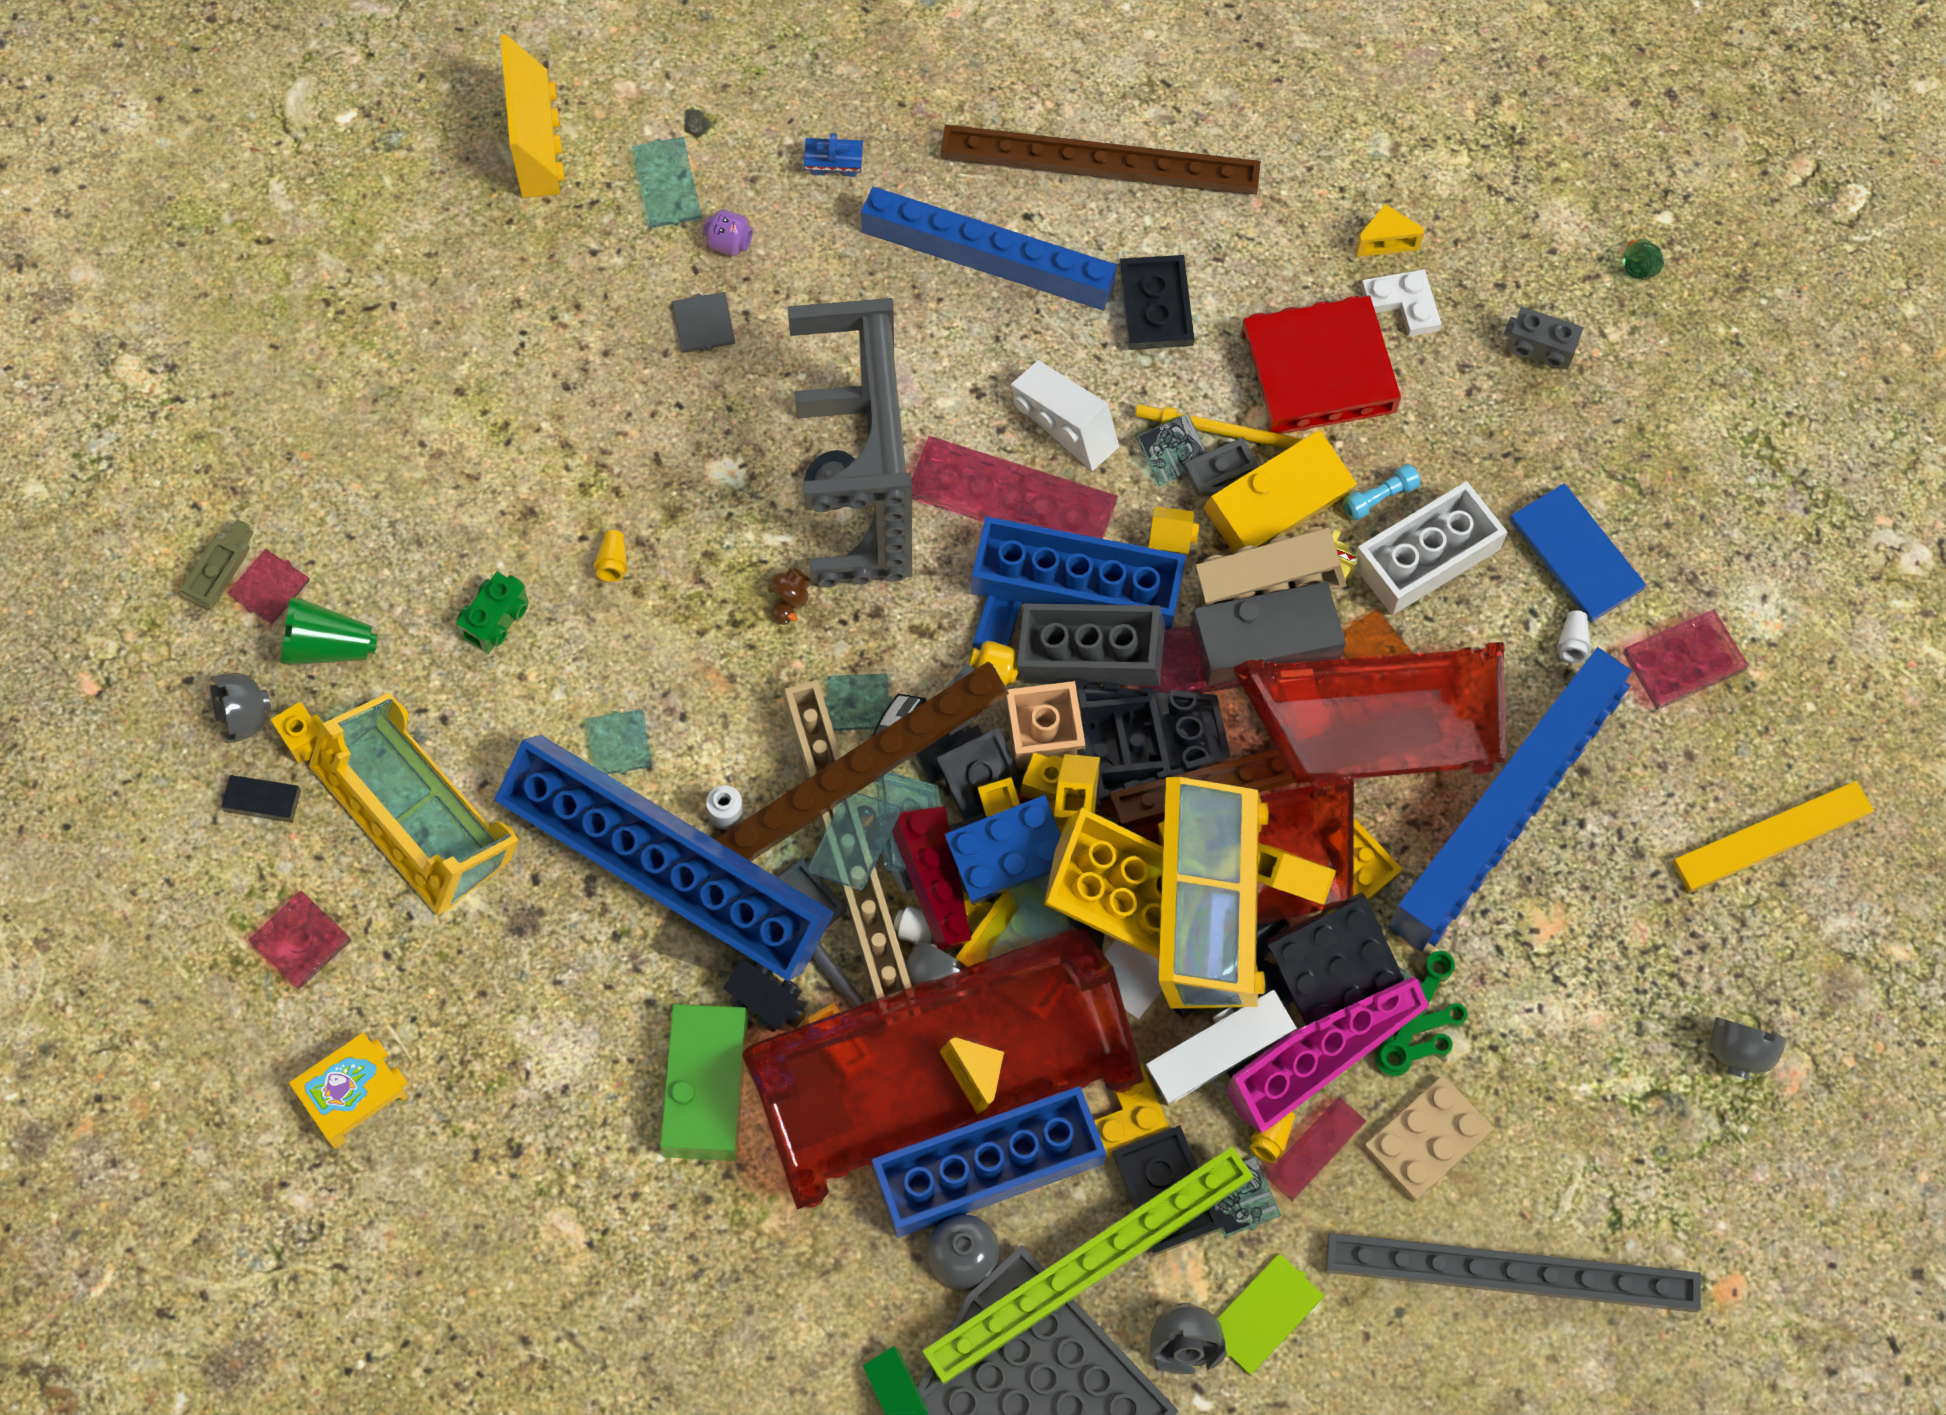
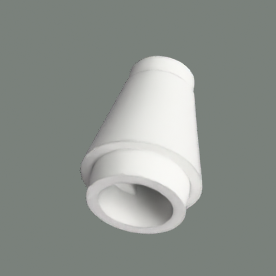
M1571 611L1567 614V619L1557 644L1560 658L1569 663L1583 662L1591 652L1588 616L1582 611Z

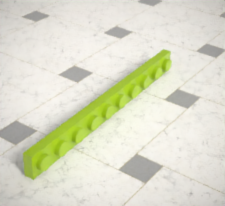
M1230 1147L922 1351L923 1356L942 1385H945L1253 1180V1174L1234 1147Z

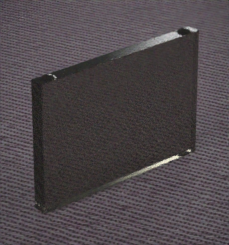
M672 909L669 912L654 949L659 955H665L727 977L732 975L742 959L750 960V957Z

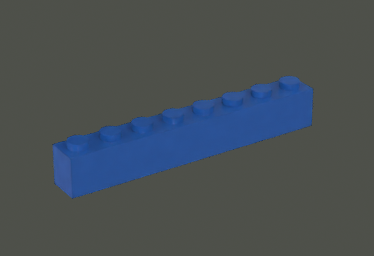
M872 186L861 211L862 233L1102 311L1105 310L1115 285L1117 264Z

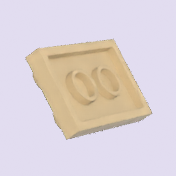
M1443 1075L1366 1143L1364 1149L1407 1196L1415 1202L1491 1134L1494 1127Z

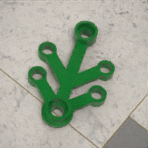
M1445 951L1432 952L1424 965L1427 976L1421 989L1428 1004L1439 983L1448 980L1455 969L1453 957ZM1441 964L1444 967V973L1438 974L1434 972L1432 965ZM1453 1003L1446 1010L1425 1016L1423 1015L1426 1009L1400 1028L1396 1039L1391 1035L1380 1044L1381 1046L1375 1055L1378 1069L1387 1076L1399 1077L1409 1070L1412 1061L1432 1055L1438 1058L1446 1057L1453 1047L1451 1038L1446 1034H1437L1429 1042L1409 1047L1408 1045L1414 1034L1445 1025L1452 1027L1463 1025L1468 1016L1467 1009L1462 1004ZM1450 1011H1459L1462 1015V1019H1452L1450 1016ZM1438 1040L1444 1041L1447 1045V1050H1438L1435 1047V1042ZM1390 1054L1396 1055L1399 1058V1064L1391 1065L1387 1061V1056Z

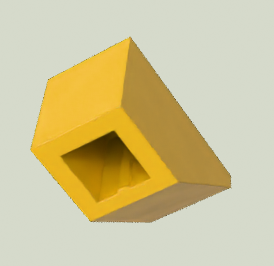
M1064 754L1058 779L1054 812L1057 825H1065L1066 820L1081 808L1092 813L1095 812L1100 757Z
M1258 843V882L1320 904H1325L1336 870L1282 849Z

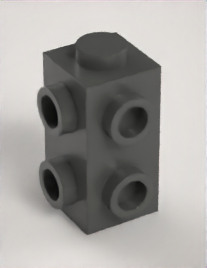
M1521 306L1517 318L1510 316L1504 335L1510 337L1506 349L1513 351L1520 357H1530L1545 362L1550 367L1568 370L1584 327Z

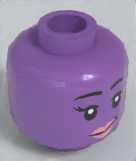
M721 209L713 217L709 216L706 219L703 235L707 236V244L712 250L730 256H737L741 251L746 252L749 248L753 236V227L749 226V220L745 216Z

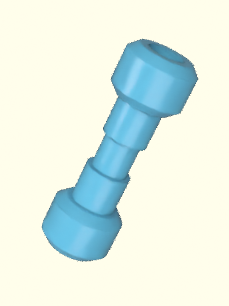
M1405 464L1396 469L1393 477L1384 481L1382 485L1371 488L1364 493L1355 491L1344 497L1343 508L1349 518L1357 521L1367 516L1370 508L1380 503L1382 499L1388 496L1391 497L1400 491L1409 493L1418 488L1421 482L1420 475L1414 466Z

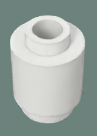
M722 785L714 788L708 794L706 801L708 815L715 827L722 830H730L741 823L744 816L742 798L735 788Z
M907 905L905 911L901 909L898 911L894 922V930L898 931L899 939L911 943L920 940L922 943L926 942L936 946L922 908Z

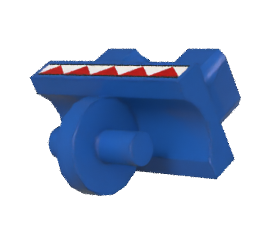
M830 133L829 139L805 138L804 170L810 171L812 175H824L827 171L840 172L843 176L855 177L857 173L862 172L863 140L837 139V133Z

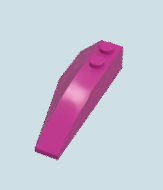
M1411 977L1288 1034L1233 1075L1226 1092L1238 1116L1261 1133L1284 1118L1429 1007L1418 980Z

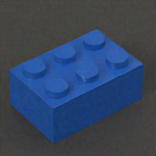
M1045 795L945 834L947 844L971 905L1050 875L1054 853L1061 836Z

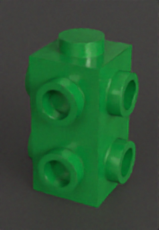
M498 571L490 580L486 579L479 587L475 600L470 606L466 605L463 607L457 617L456 625L461 638L487 654L495 646H500L506 639L508 629L515 620H520L528 609L529 601L525 585L512 575L506 577Z

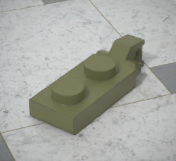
M237 519L228 534L222 533L219 537L215 536L181 587L180 594L182 597L209 610L213 609L250 549L248 542L253 535V531L249 524Z

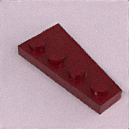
M940 806L893 814L887 818V821L936 947L942 950L968 943L972 939L959 873L945 838V834L950 832L946 807Z

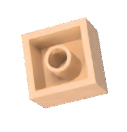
M1075 681L1007 689L1009 694L1005 697V709L1012 755L1018 769L1028 768L1034 752L1046 757L1055 755L1064 758V754L1084 756L1086 745Z

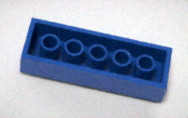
M985 516L972 572L971 594L986 597L992 596L996 599L1011 602L1018 601L1022 602V604L1160 606L1165 621V632L1171 633L1186 555Z
M1081 1086L874 1158L872 1159V1171L896 1238H900L939 1224L950 1216L967 1214L1104 1165L1107 1154Z

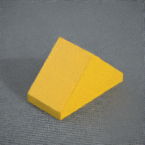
M1384 204L1360 234L1355 251L1356 257L1419 250L1424 236V229L1403 214Z
M955 1037L949 1040L940 1050V1053L973 1108L979 1114L994 1101L1004 1052Z

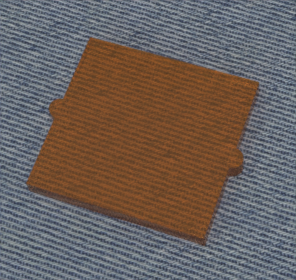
M1378 609L1359 621H1352L1351 626L1343 631L1346 642L1343 655L1368 686L1387 673L1393 674L1397 666L1413 657L1414 653Z

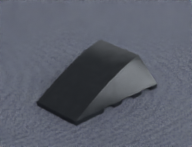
M1075 679L1086 745L1084 756L1100 757L1096 794L1098 802L1108 799L1111 792L1183 774L1230 758L1229 745L1217 695L1171 690L1170 693L1154 692L1152 687L1140 686L1139 690L1120 688L1117 683L1104 682V686L1087 684V680Z

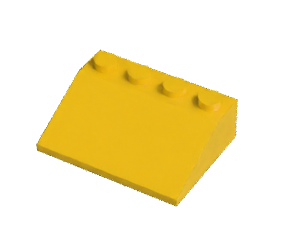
M507 34L500 35L509 142L522 198L561 194L559 181H565L563 161L557 162V154H563L561 136L560 134L555 135L554 130L555 127H560L558 108H552V101L558 100L555 81L549 82L547 69Z
M1081 808L1066 820L1054 853L1044 905L1159 960L1164 847ZM1184 858L1183 875L1207 878L1209 869ZM1183 882L1181 951L1204 885Z

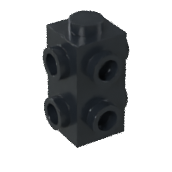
M742 959L723 987L725 991L732 995L729 999L730 1002L737 1007L746 1008V1011L751 1009L759 1015L757 1022L771 1032L776 1030L790 1031L791 1028L795 1029L806 1016L804 1009L809 1003L808 1000L800 995L803 989L790 980L784 979L782 982L773 975L774 972L756 961Z

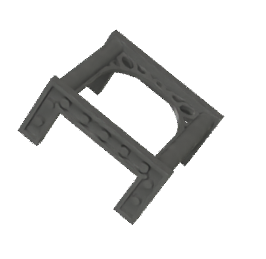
M885 298L787 306L790 336L859 331L861 386L795 391L797 418L866 413L868 440L865 447L855 461L846 469L826 480L803 481L805 510L827 512L839 507L863 509L869 505H875L873 520L868 532L851 552L845 556L809 559L811 585L833 587L838 583L847 582L862 585L870 583L872 580L887 579L888 581L897 582L904 580L906 577H912L911 472L906 473L894 360L893 299Z

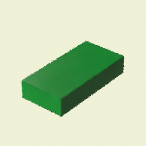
M892 1346L862 1365L885 1415H927L930 1413L898 1348Z

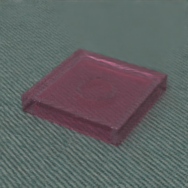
M302 890L248 939L250 944L298 990L352 941Z

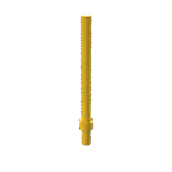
M1138 404L1135 417L1158 421L1163 426L1187 414L1177 412V408L1164 406V409ZM1188 414L1195 430L1237 439L1244 437L1247 441L1288 449L1303 440L1301 438Z

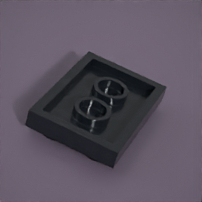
M1184 255L1120 258L1119 269L1128 349L1194 346L1195 339Z
M1180 1125L1112 1151V1157L1134 1210L1198 1169ZM1212 1206L1152 1246L1153 1256L1222 1230L1223 1225L1215 1206Z

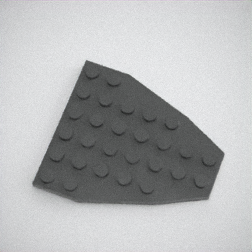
M1021 1245L967 1295L947 1334L1045 1269ZM1074 1299L945 1385H942L929 1365L918 1386L930 1412L927 1415H1176L1178 1413L1177 1408Z

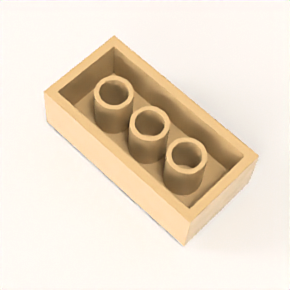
M1313 527L1304 531L1303 535L1293 538L1288 536L1277 537L1271 540L1270 544L1261 547L1245 546L1238 549L1236 554L1225 557L1213 555L1204 559V563L1196 565L1207 606L1327 581L1330 591L1347 586L1330 527L1325 529L1323 527Z

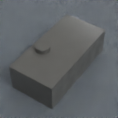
M1328 581L1194 608L1191 621L1192 632L1208 687L1272 674L1275 670L1298 666L1307 667L1340 660L1346 645Z
M1024 604L1017 663L1024 683L1056 684L1083 679L1087 680V684L1104 685V682L1119 685L1160 686L1165 621L1161 607L1150 605Z

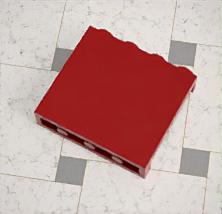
M1350 296L1342 301L1331 303L1322 301L1309 307L1298 309L1288 307L1280 312L1270 314L1256 313L1248 318H1244L1240 335L1242 339L1247 338L1268 412L1266 423L1268 432L1285 434L1397 413L1401 394L1371 296Z

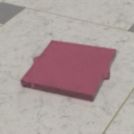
M265 549L227 593L230 597L244 605L248 613L254 612L270 624H273L289 606L290 597L296 598L310 579L294 568L289 560L284 561Z

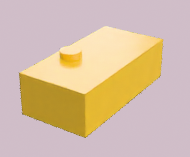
M1319 429L1212 495L1203 509L1232 552L1236 554L1237 550L1242 547L1251 545L1261 547L1270 544V541L1277 537L1286 535L1344 499L1357 486V483Z

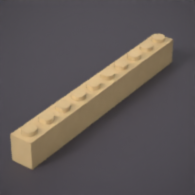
M818 680L784 689L787 710L808 778L841 758ZM852 795L820 816L883 1024L915 1015L916 999L855 799Z

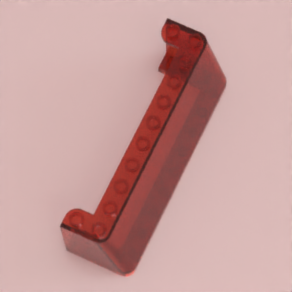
M1074 929L1059 933L959 969L960 971L943 978L920 983L748 1046L743 1051L742 1057L786 1186L796 1209L811 1208L821 1204L829 1193L827 1179L846 1176L851 1170L865 1165H872V1159L1078 1086H1081V1089L1085 1088L1090 1082L1098 1079L1101 1080L1107 1089L1114 1090L1115 1092H1126L1132 1089L1134 1085L1145 1082L1114 967L1087 932ZM955 1037L1004 1052L994 1101L979 1114L973 1108L940 1053V1050L949 1040Z

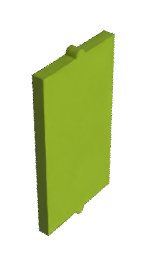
M1280 1253L1217 1318L1221 1323L1227 1351L1225 1357H1231L1249 1376L1255 1372L1325 1297L1305 1277V1271L1299 1272Z

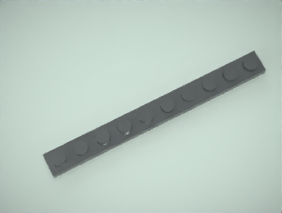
M1329 1233L1327 1237L1325 1273L1696 1313L1701 1310L1700 1272Z

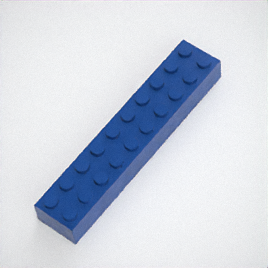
M1597 647L1398 904L1387 927L1420 952H1423L1429 943L1434 947L1439 943L1452 920H1456L1464 910L1471 895L1477 893L1487 879L1491 869L1499 864L1511 843L1515 842L1522 834L1532 815L1535 816L1547 800L1546 798L1549 793L1557 788L1569 767L1574 765L1582 755L1590 739L1593 740L1607 717L1612 715L1618 708L1624 695L1631 687L1626 681L1633 670L1601 648Z
M543 735L522 740L494 798V801L787 981L804 973L834 914L827 907Z

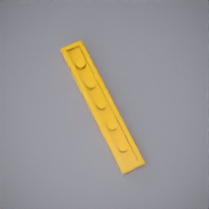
M1855 781L1675 858L1672 864L1688 893H1691L1869 816L1873 813L1874 809L1858 782Z

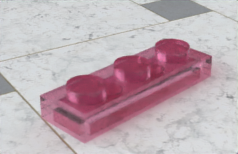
M1338 1097L1267 1172L1265 1177L1293 1202L1362 1128L1366 1120L1341 1097Z

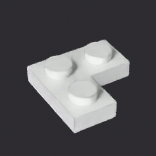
M1425 269L1362 280L1361 290L1363 297L1371 296L1376 313L1400 309L1408 337L1440 331L1442 324Z

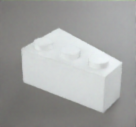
M1040 360L1036 361L1011 384L1015 397L1014 404L1018 410L1033 419L1092 472L1119 448L1108 403Z

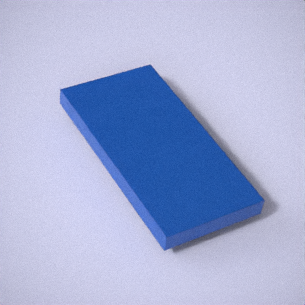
M1565 483L1511 515L1509 519L1511 524L1577 607L1587 614L1590 623L1646 588V583Z

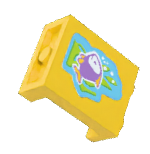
M364 1032L289 1082L334 1149L347 1141L344 1137L346 1133L397 1098H400L402 1102L409 1098L403 1089L408 1085V1082L397 1066L391 1070L388 1068L383 1060L389 1056L377 1038L370 1042Z

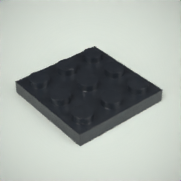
M1363 892L1265 940L1306 1026L1364 1000L1377 992L1405 981Z

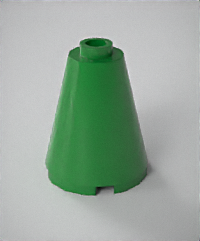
M290 597L285 623V635L283 636L281 664L302 665L367 660L368 653L375 654L378 634L371 633V625L299 597Z

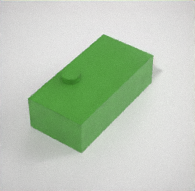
M673 1004L661 1136V1150L664 1158L737 1161L748 1029L746 1008Z

